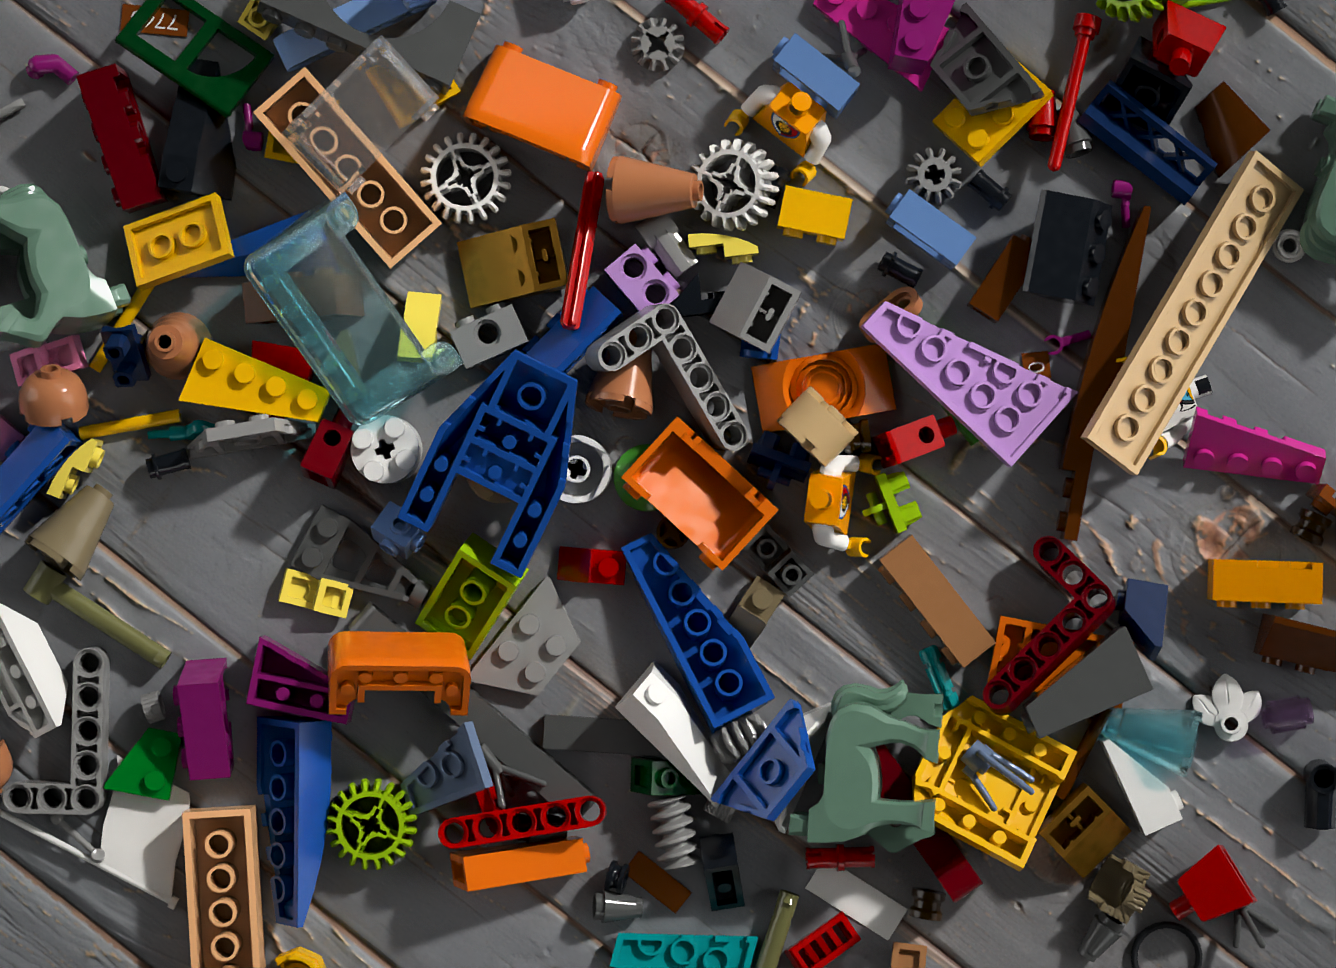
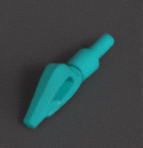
M194 420L186 426H169V430L148 431L147 435L148 439L170 438V441L194 440L205 429L215 427V424L203 420Z

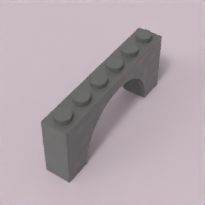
M260 0L257 12L262 14V17L272 24L280 25L283 23L294 28L295 33L304 38L312 39L315 37L326 42V46L333 51L339 53L349 52L358 56L357 59L361 63L371 67L378 65L389 70L390 75L402 81L410 79L421 84L423 90L434 95H439L440 93L447 94L481 15L449 0L442 14L423 30L404 37L384 38L368 35L351 27L332 10L326 0Z

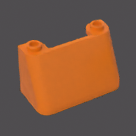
M504 41L503 46L495 45L462 116L466 123L480 129L488 126L489 130L494 133L498 132L558 156L561 160L566 161L569 158L568 161L576 164L577 168L587 172L593 171L622 99V96L616 92L617 86L601 79L596 84L522 54L523 48L513 43Z
M678 416L621 477L626 481L622 487L634 499L638 500L642 496L698 546L702 551L698 556L699 559L711 570L718 566L723 571L779 510Z
M343 631L334 634L330 638L328 643L329 714L346 715L347 705L357 699V703H364L365 690L434 691V703H441V700L445 701L449 705L450 715L468 716L471 672L465 642L460 635L450 632Z

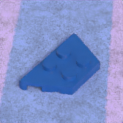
M793 699L787 701L711 797L713 802L770 821L776 820L816 770L802 707L798 701Z

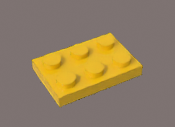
M1020 62L1018 63L1042 89L1044 93L1042 98L971 116L955 97L932 120L934 126L980 167L1054 96L1052 90Z
M216 192L123 226L136 287L142 291L234 258L221 197Z

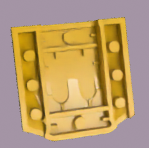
M972 695L959 706L943 715L942 727L935 728L940 729L938 764L925 760L923 756L921 757L912 776L913 800L936 799L935 827L1020 872L1024 869L1037 839L1035 837L1059 785L1065 780L1077 751L1049 736L1039 739L1035 736L1034 732L1028 734L1023 722L1010 715L1002 716L995 714L984 701ZM977 740H980L984 745L987 744L994 752L1035 778L1033 783L1020 776L1018 777L1033 788L1035 793L1029 795L992 766L984 775L977 771L976 775L997 806V811L993 812L971 779L961 771L966 765L960 758Z

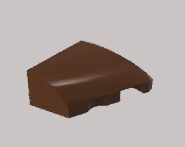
M1224 81L1195 107L1198 121L1203 127L1206 147H1209L1212 159L1218 163L1214 169V173L1218 178L1227 172L1270 131L1267 125Z

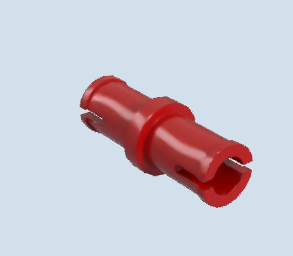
M696 0L664 1L687 19V25L691 28L695 26L713 41L715 45H718L730 30L729 27L725 26L707 11L709 7L704 3L699 4Z
M836 844V848L806 847V869L836 868L837 871H844L845 868H875V854H873L875 853L874 846L844 847V844Z

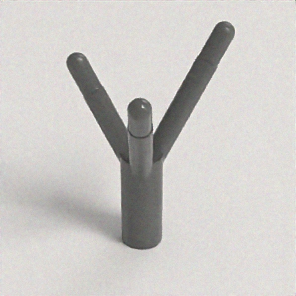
M840 20L838 25L844 51L841 55L822 54L832 62L843 63L847 74L855 78L861 73L857 59L866 54L867 49L863 47L855 53L851 51L845 21Z
M484 742L480 744L488 770L492 774L500 809H505L506 807L502 786L510 797L515 796L514 790L503 773L541 787H546V781L502 765Z
M1248 906L1234 911V948H1238L1240 945L1241 917L1260 948H1265L1266 944L1250 917L1273 932H1279L1278 926Z

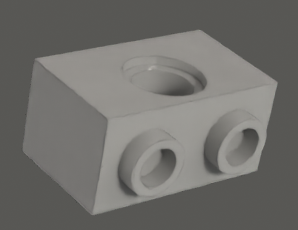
M503 301L485 309L487 315L477 320L471 315L454 323L456 329L450 331V334L467 370H471L525 346L529 342L512 304L506 306ZM486 325H493L498 331L497 339L490 344L483 343L479 336L481 329Z

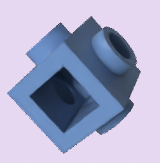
M389 501L371 526L373 540L380 543V548L390 556L396 557L399 555L407 560L412 552L417 553L422 548L427 538L426 532L397 518L402 507Z

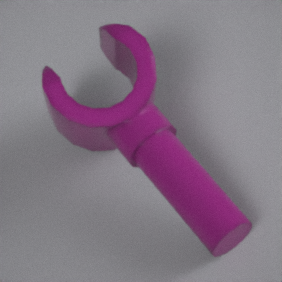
M242 104L245 122L242 141L247 150L262 151L264 134L263 132L253 131L251 104Z
M1115 179L1112 184L1111 197L1121 199L1122 228L1131 227L1129 205L1133 187L1127 181Z
M1089 330L1064 337L1049 335L1045 338L1044 342L1052 338L1057 339L1060 343L1059 349L1048 353L1050 355H1057L1061 353L1064 347L1091 338V333Z

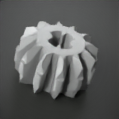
M931 147L925 149L926 160L920 154L915 153L913 159L918 166L912 164L906 166L905 170L916 176L906 178L905 185L917 184V187L912 190L917 195L921 191L925 193L923 199L927 202L930 200V195H933L935 204L941 205V192L946 198L951 200L954 197V193L948 186L960 188L962 182L952 178V176H958L963 171L959 167L950 168L957 160L956 156L953 155L945 161L943 160L945 155L944 148H940L936 158L933 156ZM929 168H934L935 173L942 174V178H939L937 185H933L931 179L926 180L925 175L930 172Z
M752 713L740 717L712 734L710 738L714 746L712 748L723 764H732L745 756L767 726L761 720L759 714Z

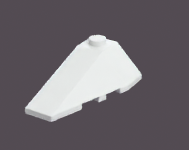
M654 661L617 703L615 708L710 802H713L711 797L729 776L730 772L726 765L721 762L719 756H716L710 737L680 685Z

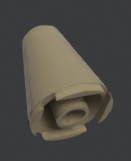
M96 484L93 488L86 485L29 534L24 541L25 544L35 552L39 549L42 551L41 554L45 557V560L69 576L76 577L81 581L113 510L114 503L110 500L113 495L99 484Z

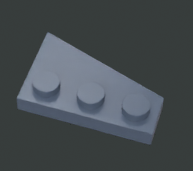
M473 721L464 722L450 740L444 741L438 747L439 750L429 760L424 761L400 784L401 789L406 793L404 795L405 802L412 801L413 806L408 809L409 814L420 815L494 786Z

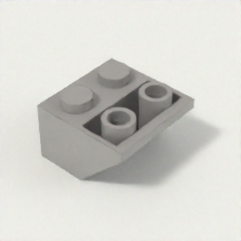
M740 262L709 323L770 354L802 292L769 274Z

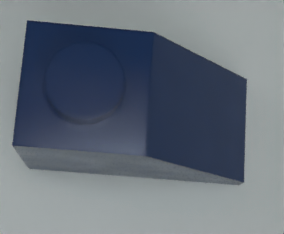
M1128 578L1123 590L1118 589L1115 596V609L1119 610L1118 623L1126 626L1131 639L1147 659L1155 661L1163 644L1169 585Z

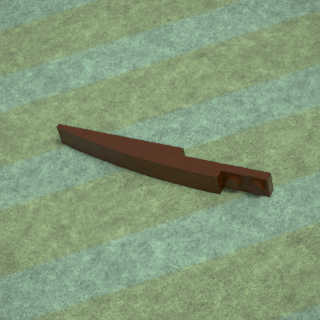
M1150 206L1140 208L1124 244L1103 299L1076 388L1078 393L1073 399L1059 464L1060 470L1072 472L1071 478L1066 477L1064 480L1062 497L1067 498L1065 511H1059L1056 523V531H1061V539L1078 540L1094 447L1083 440L1081 435L1123 366L1122 362L1116 363V359L1125 357L1151 213Z

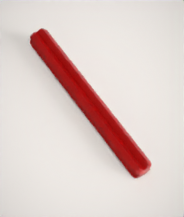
M588 171L585 174L560 319V324L567 330H577L581 323L605 180L602 173L598 171Z

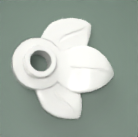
M1223 674L1216 681L1212 690V696L1194 695L1192 704L1196 717L1202 724L1214 727L1216 734L1222 740L1236 742L1246 735L1248 723L1259 715L1262 700L1259 691L1243 693L1240 685L1233 677ZM1227 719H1235L1238 727L1235 730L1226 729L1224 723Z

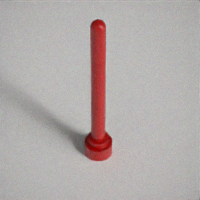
M1077 13L1075 15L1072 29L1075 31L1074 36L1077 40L1047 164L1048 169L1052 172H1056L1061 168L1090 41H1093L1100 32L1102 19L1094 14Z

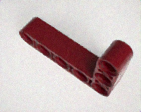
M1044 536L1038 539L1033 547V555L1040 568L1073 600L984 687L983 700L990 710L997 715L1003 716L1013 712L1115 610V599L1108 586L1059 539L1053 536ZM1048 548L1059 550L1058 556L1053 561H1044L1042 559L1043 552ZM1080 571L1083 573V577L1079 583L1074 585L1066 583V577L1070 572ZM1097 594L1107 596V602L1101 608L1090 606V600ZM1072 618H1079L1083 621L1082 627L1076 632L1065 630L1066 623ZM1048 642L1058 644V649L1054 655L1047 657L1041 654V648L1044 644ZM1023 666H1031L1033 668V675L1028 680H1018L1016 677L1018 670ZM998 690H1006L1009 693L1007 701L1001 705L993 704L992 697L994 693Z
M884 744L875 746L880 757L883 777L881 798L913 800L912 782ZM936 827L935 835L913 843L954 903L983 884L947 832Z

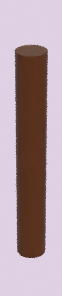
M1107 709L1094 715L1076 749L1077 754L1065 780L1059 785L1055 796L1063 800L1067 798L1113 710Z

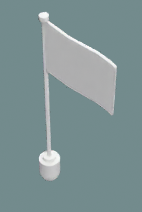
M117 755V763L119 766L120 763L124 760V758ZM173 784L170 801L113 791L103 824L101 849L105 852V857L101 863H94L90 855L0 809V817L168 903V908L174 910L180 899L175 895L172 897L176 860L183 840L182 812L190 809V793Z

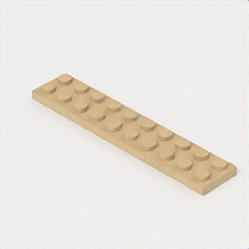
M1257 150L1249 151L1081 435L1083 440L1130 475L1139 474L1304 191L1302 187Z

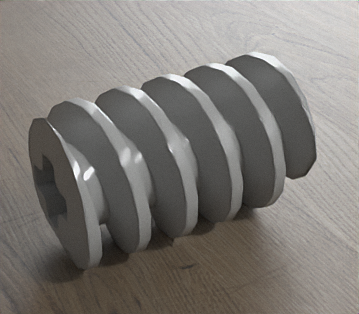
M686 795L666 797L647 804L648 808L658 809V813L651 816L650 821L659 822L661 825L654 829L652 834L663 836V840L657 842L654 846L655 848L665 850L664 854L657 857V861L667 863L668 866L664 870L683 868L700 862V856L689 854L695 851L698 845L696 842L687 841L696 833L695 829L685 827L693 822V816L682 814L691 808L690 802L680 801Z

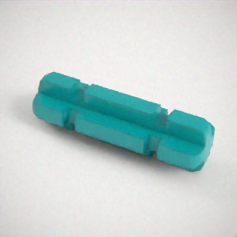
M931 645L919 651V656L922 664L927 665L925 671L934 693L944 694L943 711L956 708L960 705V700L956 691L953 692L951 689L954 686L944 662L939 660L941 654L938 647Z

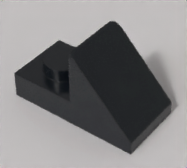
M697 273L672 305L677 308L682 318L713 315L725 291L707 293L708 299L701 300L699 273Z

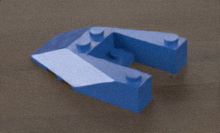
M515 349L439 427L397 518L428 533L435 524L458 474L519 503L490 563L521 578L534 555L566 486L578 380Z

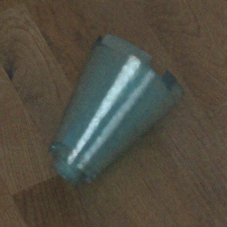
M1118 708L1116 714L1110 712L1105 732L1111 734L1110 740L1178 776L1187 778L1188 768H1191L1200 734L1197 731L1199 722L1202 723L1204 712L1179 709Z

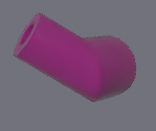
M57 54L35 55L29 59L28 66L26 67V72L32 79L38 80L44 74L54 73L67 85H71L77 79L76 75H79L77 70Z

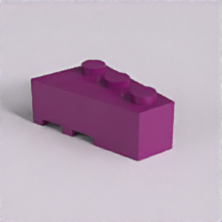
M266 635L259 637L246 704L346 725L351 722L355 700L347 705L346 715L329 714L327 670Z
M227 657L186 660L178 684L173 686V702L175 706H180L181 717L177 718V732L179 737H184L185 748L181 750V762L183 769H188L189 780L230 778L233 771L232 724L228 720L226 704L230 697L229 689H224L223 673L225 668H227Z

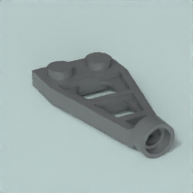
M325 505L320 506L290 564L318 580L322 577L349 584V588L403 600L418 609H421L432 588V585L418 579L395 557L384 552L380 548V544L373 540L357 523ZM346 539L353 541L365 554V560L361 568L355 572L341 570L333 565V558L342 541ZM376 559L394 570L395 576L388 586L372 582L366 577L373 561ZM415 584V587L411 595L409 596L408 588L409 586Z

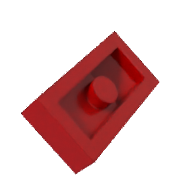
M560 546L557 580L625 585L626 559L622 551Z

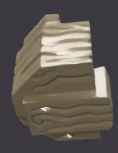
M1110 854L1091 883L1086 898L1096 903V906L1104 913L1127 925L1135 911L1140 914L1142 913L1143 908L1146 906L1145 903L1148 902V898L1152 895L1144 888L1146 880L1149 879L1151 874L1125 858L1120 859Z

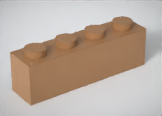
M909 534L878 559L882 566L877 570L889 585L896 582L903 593L899 595V598L910 612L914 609L918 610L924 618L920 625L931 639L937 635L945 646L941 649V652L952 666L958 662L961 667H966L996 643L913 535Z

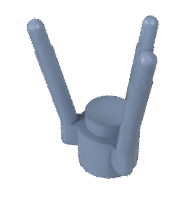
M977 740L960 758L966 765L961 771L971 779L993 812L997 811V806L976 775L977 771L984 775L992 766L1029 795L1035 793L1033 788L1018 777L1020 776L1033 783L1035 778L994 752L987 744L984 745L980 740Z

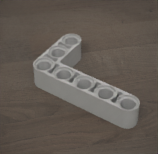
M671 304L646 306L588 346L585 360L587 365L596 372L619 370L650 348H653L708 444L716 450L737 451L745 446L748 440L746 426L675 306ZM659 311L664 318L661 328L656 323V315ZM632 329L637 335V342L634 346L629 341V333ZM675 341H677L681 347V351L678 357H676V355L673 352V344ZM604 348H607L610 353V360L607 365L602 360ZM692 370L697 374V382L694 386L690 381ZM709 399L714 403V410L711 415L707 411ZM726 428H728L731 433V438L728 443H726L724 440V431Z
M97 646L84 648L77 652L73 661L70 781L21 780L12 783L6 787L2 795L3 804L10 812L18 814L88 815L98 811L105 805L107 789H104V785L108 780L110 658L103 648ZM88 653L95 654L99 659V666L96 671H90L85 666L84 660ZM87 687L94 688L98 693V701L95 705H89L84 699V691ZM86 721H91L96 725L98 732L95 739H89L83 733V726ZM85 755L92 756L96 760L97 768L94 773L87 772L83 768L82 761ZM17 788H22L27 792L28 801L26 805H20L16 802L14 792ZM51 788L57 789L62 795V802L59 806L51 804L48 800V792ZM84 789L94 792L96 803L93 807L83 803L81 796Z

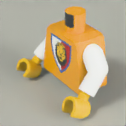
M786 82L781 87L777 85H761L741 105L742 110L735 109L731 112L724 123V127L729 122L737 123L739 128L734 135L739 136L748 125L749 116L753 117L752 119L801 157L805 158V161H802L791 171L790 178H795L800 172L805 177L802 187L806 186L816 176L817 171L814 165L819 164L831 143V133L825 123L827 111L807 93L801 91L790 82Z
M861 453L859 457L857 455H838L826 467L822 465L820 469L810 474L804 522L812 529L813 538L817 544L842 552L846 551L849 557L869 556L862 552L861 545L862 543H871V540L867 537L849 538L847 534L856 472L859 470L860 472L879 475L881 471L872 469V465L876 459H882L881 456L870 453Z

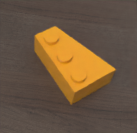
M1208 559L1207 599L1215 600L1216 607L1237 608V601L1250 602V608L1271 609V603H1285L1284 609L1305 610V604H1322L1323 563Z

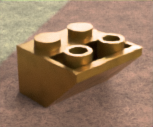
M1082 782L1042 822L1038 833L1084 879L1132 830L1087 784Z

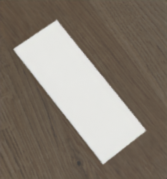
M836 868L817 869L805 889L840 911H843V913L886 940L890 939L908 910L847 870L837 871Z

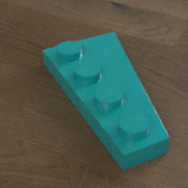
M618 933L609 966L613 968H750L759 936Z

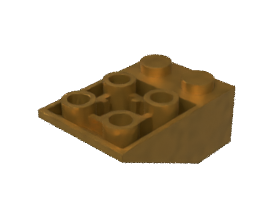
M555 218L523 224L457 242L471 309L566 289L568 274Z

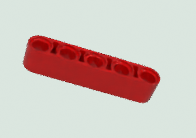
M583 796L453 817L445 820L440 825L438 837L445 847L457 849L593 827L605 819L607 807L605 802L597 796ZM588 801L596 802L600 808L599 817L594 821L586 820L581 813L583 804ZM557 806L565 811L566 820L561 826H553L548 820V812L552 807ZM520 812L529 814L532 819L531 828L526 832L517 830L514 825V818ZM487 817L494 819L498 825V831L493 837L484 836L480 830L481 822ZM452 823L461 825L464 830V836L458 843L451 842L446 835L447 828Z

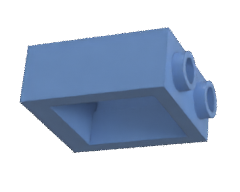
M794 33L790 40L787 37H783L773 50V56L771 57L774 59L772 70L801 91L807 93L833 118L837 119L857 94L860 83L798 34Z
M910 189L905 196L898 192L885 211L889 215L886 221L887 225L949 270H952L959 263L977 238Z

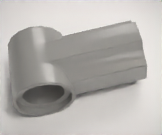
M668 214L644 219L635 226L642 239L651 251L654 250L662 260L661 262L674 279L698 263V260L678 234L680 231Z

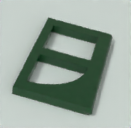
M146 0L119 35L116 36L115 42L225 118L230 117L272 62L274 54L195 0H172L205 23L177 60L174 61L138 36L166 1ZM218 32L255 57L242 69L225 76L207 77L189 71L190 67Z

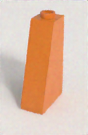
M577 836L530 844L523 842L449 853L453 884L455 887L467 892L587 872L586 863L590 862L588 844L583 843V838Z

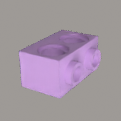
M635 243L604 269L606 274L638 311L646 306L654 305V303L649 302L646 298L648 288L653 285H659L666 291L664 300L657 304L672 305L680 296L676 290L681 286L668 271L663 275L654 265L658 262V259L646 245L640 249ZM632 259L639 260L644 266L642 274L635 278L627 276L624 272L625 264Z

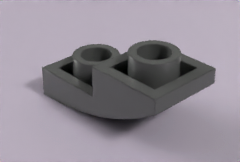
M767 523L744 547V550L789 597L814 575Z

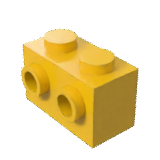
M786 185L777 229H782V235L786 237L802 239L803 234L816 236L817 243L836 246L837 241L843 242L845 239L853 199Z

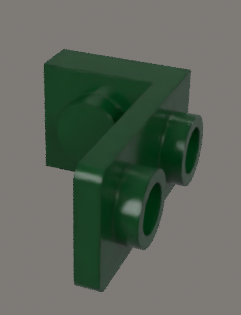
M631 757V792L651 796L702 794L669 760Z

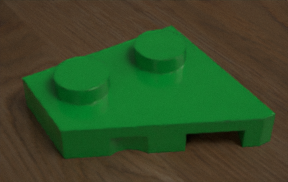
M148 728L106 781L104 789L170 801L183 737H179L176 732Z

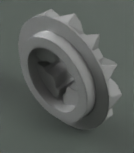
M664 17L649 18L637 26L631 37V51L634 59L641 67L652 72H663L673 68L684 54L685 40L677 24ZM667 33L664 46L669 54L667 55L664 51L656 50L648 56L647 54L650 52L652 43L647 35L649 34L651 37L654 36L656 39H659Z

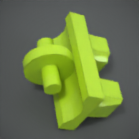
M884 472L874 476L884 502L879 503L875 491L866 494L870 507L862 510L863 517L873 514L877 525L880 526L887 523L883 510L887 509L895 532L901 533L908 530L907 526L922 518V514L916 500L900 507L897 504L894 494L911 488L905 472H896L888 475Z

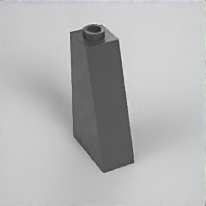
M1119 625L1112 629L1022 705L1025 713L1020 715L1028 734L1034 732L1037 738H1043L1153 690L1126 626Z

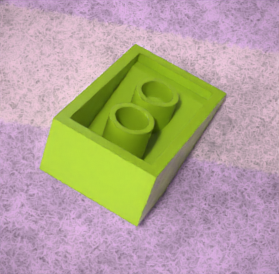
M473 532L456 553L415 621L416 625L427 632H450L460 635L464 639L467 656L470 660L529 571L527 568L523 576L519 578L491 564L490 562L497 548Z

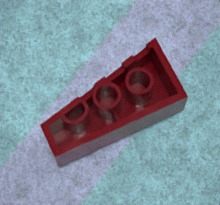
M114 63L76 75L84 105L92 120L91 127L97 143H100L103 152L101 156L106 174L111 175L115 186L111 188V192L116 206H122L123 211L130 214L168 202L165 191L158 187L160 174L128 72Z

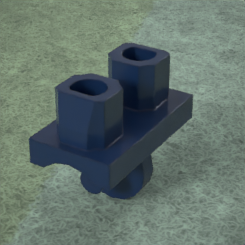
M135 324L120 328L103 326L100 331L104 342L103 351L106 359H109L111 362L115 386L118 388L133 387L137 381L149 380L152 374L143 350L145 348V339L143 335L138 334Z
M764 431L758 442H754L747 463L758 466L757 476L769 480L766 489L773 491L776 483L789 487L791 479L804 483L812 465L809 462L810 453L799 442L793 443L789 455L777 451L781 437L772 432Z

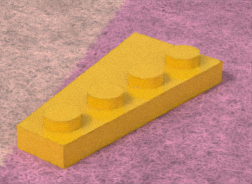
M204 338L178 401L320 422L332 391L213 340Z

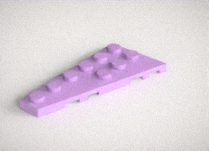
M887 301L882 302L860 326L864 332L1007 467L1013 466L1078 393L1069 387H1063L1051 381L1048 377L1019 366L1018 363L974 342H968L954 335L955 333L924 321L923 318Z

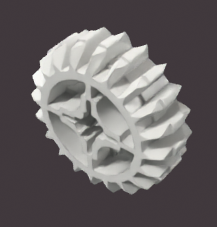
M460 132L457 133L458 144L453 145L450 137L446 136L444 137V142L448 147L445 150H442L438 144L433 145V149L439 155L437 158L428 154L425 156V160L433 165L432 168L421 167L420 172L430 176V179L420 181V186L422 188H432L431 191L424 194V199L429 201L437 198L431 209L436 212L444 206L443 219L448 220L452 212H455V223L461 224L463 214H466L468 223L472 225L475 224L474 214L478 212L483 221L488 220V216L484 211L487 207L495 214L499 212L498 207L493 203L495 199L506 203L507 197L499 193L500 189L511 190V184L503 182L502 178L512 176V172L510 169L500 170V167L508 163V159L506 156L495 159L501 149L496 145L488 151L489 138L484 137L480 145H477V134L471 133L469 143H465L464 135ZM474 152L480 154L489 162L483 165L468 166L464 163L460 153ZM451 158L454 173L449 179L445 180V183L439 185L440 170L443 164ZM459 164H461L464 171L467 170L468 174L471 172L475 173V176L470 179L473 194L463 183L461 185L457 184V181L462 179ZM493 172L492 188L482 200L478 192V184L483 178L487 177V174ZM463 191L467 193L473 205H456L445 199L443 195L449 192Z
M736 138L733 143L730 140H721L720 147L715 144L710 145V155L706 153L699 154L703 164L701 166L696 164L691 166L694 171L698 172L697 178L702 180L704 186L703 199L698 201L694 209L703 210L701 218L705 221L711 220V225L715 228H720L723 225L724 230L733 231L736 226L738 230L743 231L746 230L747 222L752 226H756L758 224L757 215L761 217L769 216L764 208L765 205L774 206L776 204L774 199L769 198L770 193L780 191L779 187L771 185V181L779 177L778 173L769 172L775 163L770 159L764 160L767 152L763 149L756 150V144L753 142H747L744 145L743 140ZM737 158L735 164L731 163L726 172H717L725 162ZM750 166L753 169L755 175V188L751 185L749 180L750 173L752 171L751 169H749ZM723 179L730 181L733 180L737 184V186L743 188L744 191L737 189L734 190V188L731 187L730 184L725 182ZM713 183H714V184L717 186V188H718V195H717V198H716V200L718 201V204L716 203V201H715V199H714V196H713V191H712V184H713ZM743 197L751 199L743 208L730 213L732 206L736 207L740 199Z

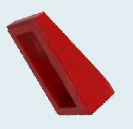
M841 911L784 950V953L794 968H823L862 939L843 911ZM836 924L847 939L844 943L841 942L832 928ZM823 933L827 934L836 947L832 951L821 935ZM815 941L824 956L819 958L809 943ZM801 949L804 950L812 962L810 966H807L798 953Z

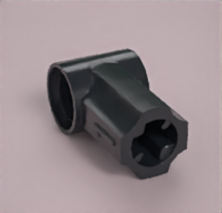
M1315 759L1305 766L1303 772L1306 782L1304 827L1317 830L1335 829L1336 768L1325 760ZM1323 768L1328 769V780L1320 785L1315 784V773Z

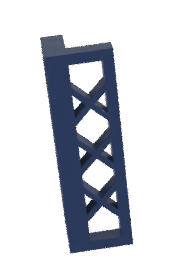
M1111 79L1077 121L1183 205L1191 199L1201 183L1218 164ZM1110 93L1120 101L1122 110H1111L1101 101ZM1131 117H1141L1148 125V131L1136 130L1132 126ZM1158 139H1169L1174 143L1175 152H1164L1159 148ZM1194 159L1204 167V170L1196 177L1186 169L1184 160Z

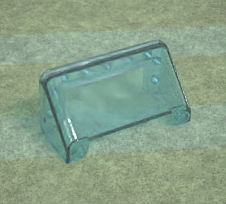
M343 192L314 206L250 253L244 262V272L346 418L353 424L366 425L451 374L464 364V361L449 343L435 342L425 349L422 347L345 237L346 234L355 228L359 218L355 205L347 193Z

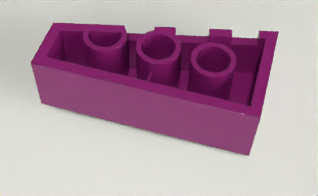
M899 0L888 69L922 75L955 0Z

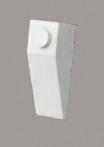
M1103 737L1099 739L1142 834L1146 836L1183 819L1179 810L1183 809L1184 806L1176 790L1170 791L1169 787L1108 738Z

